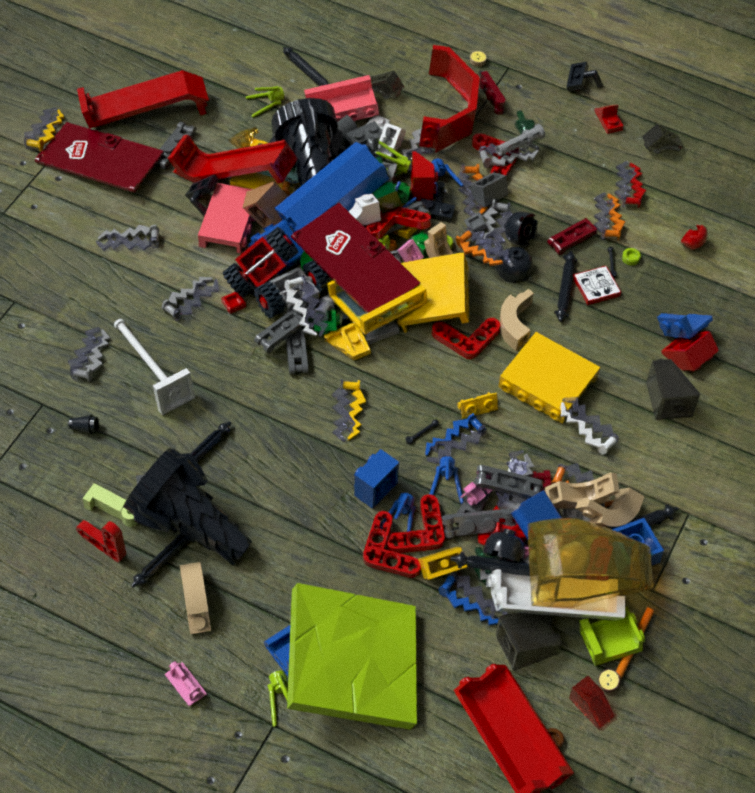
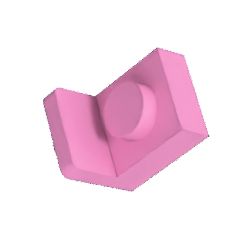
M413 239L408 240L398 249L404 262L424 258Z

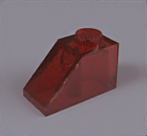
M588 675L572 687L569 699L598 730L614 718L615 715L603 690Z

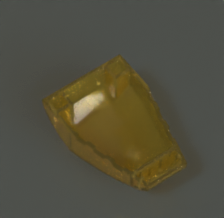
M577 518L549 519L528 524L531 606L573 608L583 604L611 599L615 596L630 595L653 589L651 550L646 544L612 529Z

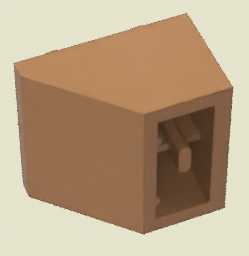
M271 182L247 191L242 208L265 229L272 223L276 225L282 221L275 207L289 196L275 182Z

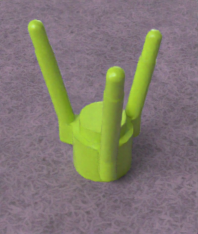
M279 86L255 88V91L268 92L246 96V99L268 96L269 100L273 101V103L252 114V117H255L275 105L281 104V100H284V91Z
M379 141L382 147L399 158L395 159L378 151L376 154L397 163V174L402 175V172L407 174L411 164L408 157L401 155L385 143Z
M282 670L270 674V684L267 685L270 693L273 727L277 726L274 691L276 693H283L286 701L288 700V678Z

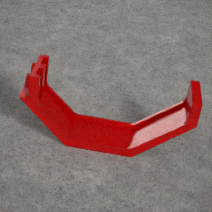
M433 45L429 75L444 77L468 103V108L448 119L423 116L419 146L436 149L435 153L472 134L480 77L450 47Z

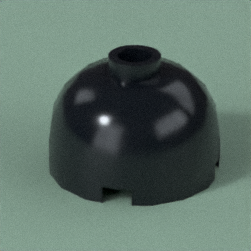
M518 211L506 220L504 224L505 235L510 243L523 248L530 245L528 242L530 239L535 238L538 221L534 219L535 214Z
M511 247L501 253L498 260H502L503 264L497 265V269L502 279L516 283L520 280L524 282L530 278L533 271V260L528 251L520 247Z
M504 528L503 532H495L487 538L482 553L501 560H514V562L523 563L525 545L521 538L515 536V531Z

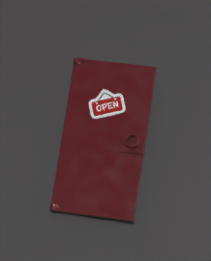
M66 122L54 136L55 138L37 155L35 163L135 193L139 185L162 157L164 151L123 139L120 136L102 133Z
M340 203L291 235V238L366 313L404 295L421 283Z

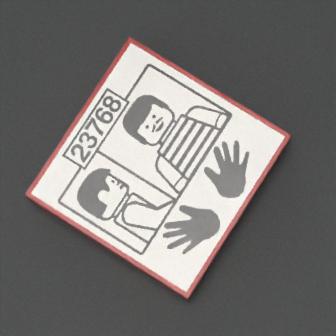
M607 266L573 274V280L587 305L621 296V291Z

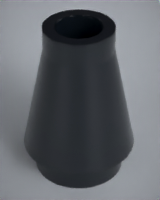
M94 415L70 418L68 426L69 429L92 434L99 429V419Z

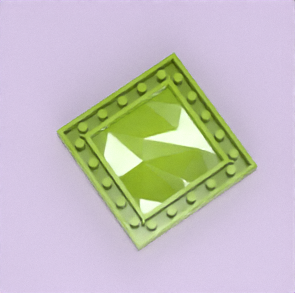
M297 583L292 589L287 709L411 730L417 724L416 606Z

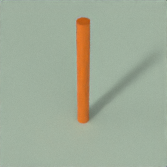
M651 608L646 609L637 627L638 630H642L643 634L654 614V610ZM634 654L622 657L616 670L621 679Z

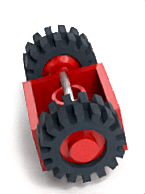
M276 227L272 232L262 236L235 259L237 263H233L223 271L224 278L239 296L245 297L255 289V285L258 287L265 284L289 264L288 261L299 251L288 235L280 227Z

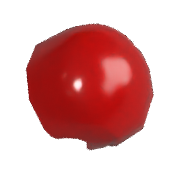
M696 225L697 230L689 229L681 239V244L691 250L702 247L708 237L707 228L704 225Z

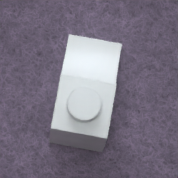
M385 123L379 141L396 151L402 144L406 130ZM380 144L378 150L375 151V153L378 151L390 157L394 155Z
M365 194L355 199L356 202L349 213L363 226L381 221L379 201L373 194Z

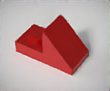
M618 104L599 107L594 110L607 134L623 131V124L617 115Z

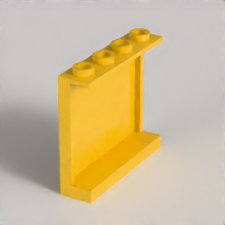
M464 252L401 263L421 282L419 286L423 285L427 289L428 301L397 318L398 325L402 326L404 333L407 332V325L459 317L462 323H469L468 262Z
M535 332L500 375L498 387L504 392L517 397L520 401L533 406L537 411L549 415L553 420L564 423L566 416L561 417L560 404L564 402L565 411L569 412L591 382L595 383L598 379L600 367Z

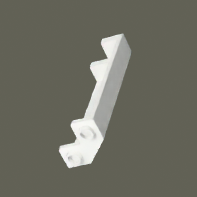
M496 569L489 575L488 585L491 587V595L496 611L606 620L625 618V596H618V579L615 578L603 581L548 576L544 578V581H541L538 575L529 577L501 572V569Z

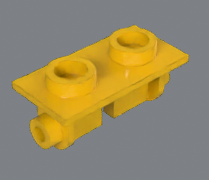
M488 392L474 399L460 400L457 406L461 410L462 419L468 418L472 413L476 416L498 410L497 393L491 394Z

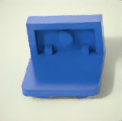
M662 313L657 317L660 328L665 336L686 339L695 337L697 332L708 327L709 323L713 321V317L710 315L698 314L676 315Z

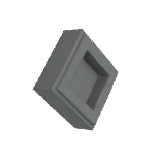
M480 212L464 220L472 235L488 228Z

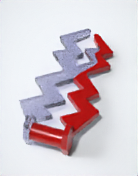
M625 161L616 166V169L620 171L617 172V175L623 178V180L616 182L615 185L621 189L615 191V195L622 200V207L625 204H633L639 208L641 198L646 192L645 189L641 188L643 184L636 180L642 176V173L639 172L641 168L630 163L629 166L632 169L627 170L624 167L627 166L628 162ZM629 183L634 184L631 186V188L627 186V184ZM632 189L636 191V193L633 194V197H628L630 194L627 192L631 191Z

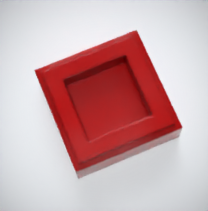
M236 292L221 297V302L229 314L246 307L245 301Z

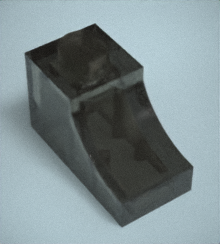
M395 71L371 76L370 78L373 92L382 95L384 99L398 97L401 94L400 91L405 87Z
M658 123L642 136L646 149L657 154L665 150H676L679 152L683 148L679 136Z

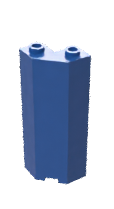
M355 142L276 206L275 210L280 218L286 221L293 231L296 232L338 203L349 212L353 208L356 198L362 197L365 194H371L389 179L386 174L387 169L382 163L377 161L365 144L361 145Z

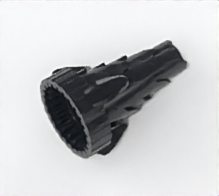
M319 98L294 100L280 107L272 116L273 137L269 142L282 140L287 142L298 158L293 168L296 167L301 186L339 156L342 132L338 129L334 107L328 101Z
M171 447L145 473L123 506L134 516V521L138 524L164 532L172 530L176 533L178 531L192 543L198 542L208 550L215 551L233 566L252 543L238 529L240 526L229 518L227 512L212 501L214 497L200 487L205 486L209 480L193 455L190 453L180 454Z

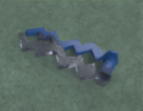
M474 413L469 415L468 419L453 421V429L447 428L445 439L433 437V443L427 442L425 451L427 461L440 464V459L443 456L450 457L452 448L466 451L467 442L479 444L480 437L486 433L487 428L480 423ZM469 424L473 425L477 432L470 430L471 435L461 433L460 442L451 440V435L459 437V427L468 429ZM438 445L445 446L444 450L438 449V458L428 457L430 450L437 452Z
M451 572L448 574L443 585L438 589L440 595L443 597L447 596L454 609L463 605L465 612L478 610L480 622L488 620V626L501 624L504 620L508 619V613L503 611L504 620L493 619L496 611L493 598L483 599L482 586L470 588L469 576L458 577L456 573ZM457 582V589L463 587L464 596L475 594L476 602L469 604V597L457 599L456 590L449 592L453 583ZM490 607L493 613L485 614V608Z

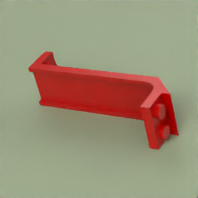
M183 70L92 98L89 93L85 92L84 87L77 89L81 111L89 129L183 100L194 101L201 116L207 114L205 107L208 106L207 101H209L203 77Z
M184 135L167 159L175 168L173 173L193 183L214 174L220 179L268 170L278 184L284 182L298 158L285 140L207 154L197 147L189 135Z

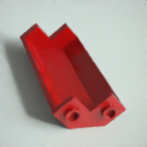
M492 664L485 669L486 672L481 677L468 676L463 678L459 682V686L453 691L515 793H540L549 787L552 790L574 774L506 665Z

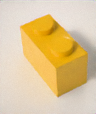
M454 547L419 558L423 578L429 580L460 570L458 565L451 560V557L460 554L462 548Z

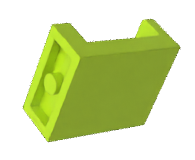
M625 607V618L620 620L604 619L591 624L588 618L579 620V632L594 666L643 650L644 634L642 630H638L636 617L633 612L630 613L628 607Z

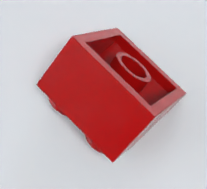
M412 151V199L416 197V201H420L421 198L433 200V194L437 193V184H434V182L438 181V172H434L433 163L416 151Z
M699 331L691 339L676 338L661 350V353L681 370L693 372L700 369L705 361L711 360L713 355L719 350L710 331Z

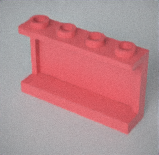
M370 75L304 90L306 98H319L331 103L335 110L337 122L346 115L351 117L353 121L379 115Z
M220 183L216 184L198 233L199 247L206 248L208 242L235 246L237 253L241 254L242 249L246 248L247 234L250 235L252 230L251 222L255 221L242 208L246 192L252 189Z

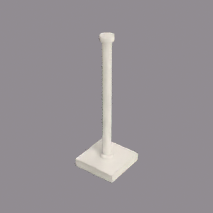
M123 319L115 321L114 327L122 332L160 380V382L153 385L158 411L161 415L195 398L191 373L187 368L167 377L126 327L125 321Z

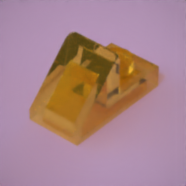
M256 127L240 131L228 140L237 149L250 147L255 139L254 136L259 132Z

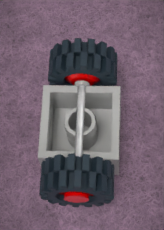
M312 260L304 264L303 270L300 267L295 268L256 287L254 290L255 297H257L256 302L259 303V308L261 307V311L268 318H272L280 313L283 315L287 314L294 308L295 304L286 303L287 291L284 287L285 281L301 277L303 284L291 288L297 290L293 297L302 300L310 310L318 306L319 294L328 290L327 283L333 279Z

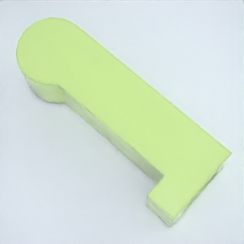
M95 483L83 497L84 508L90 511L95 506L121 519L123 524L128 527L138 524L134 521V516L123 508L125 499Z

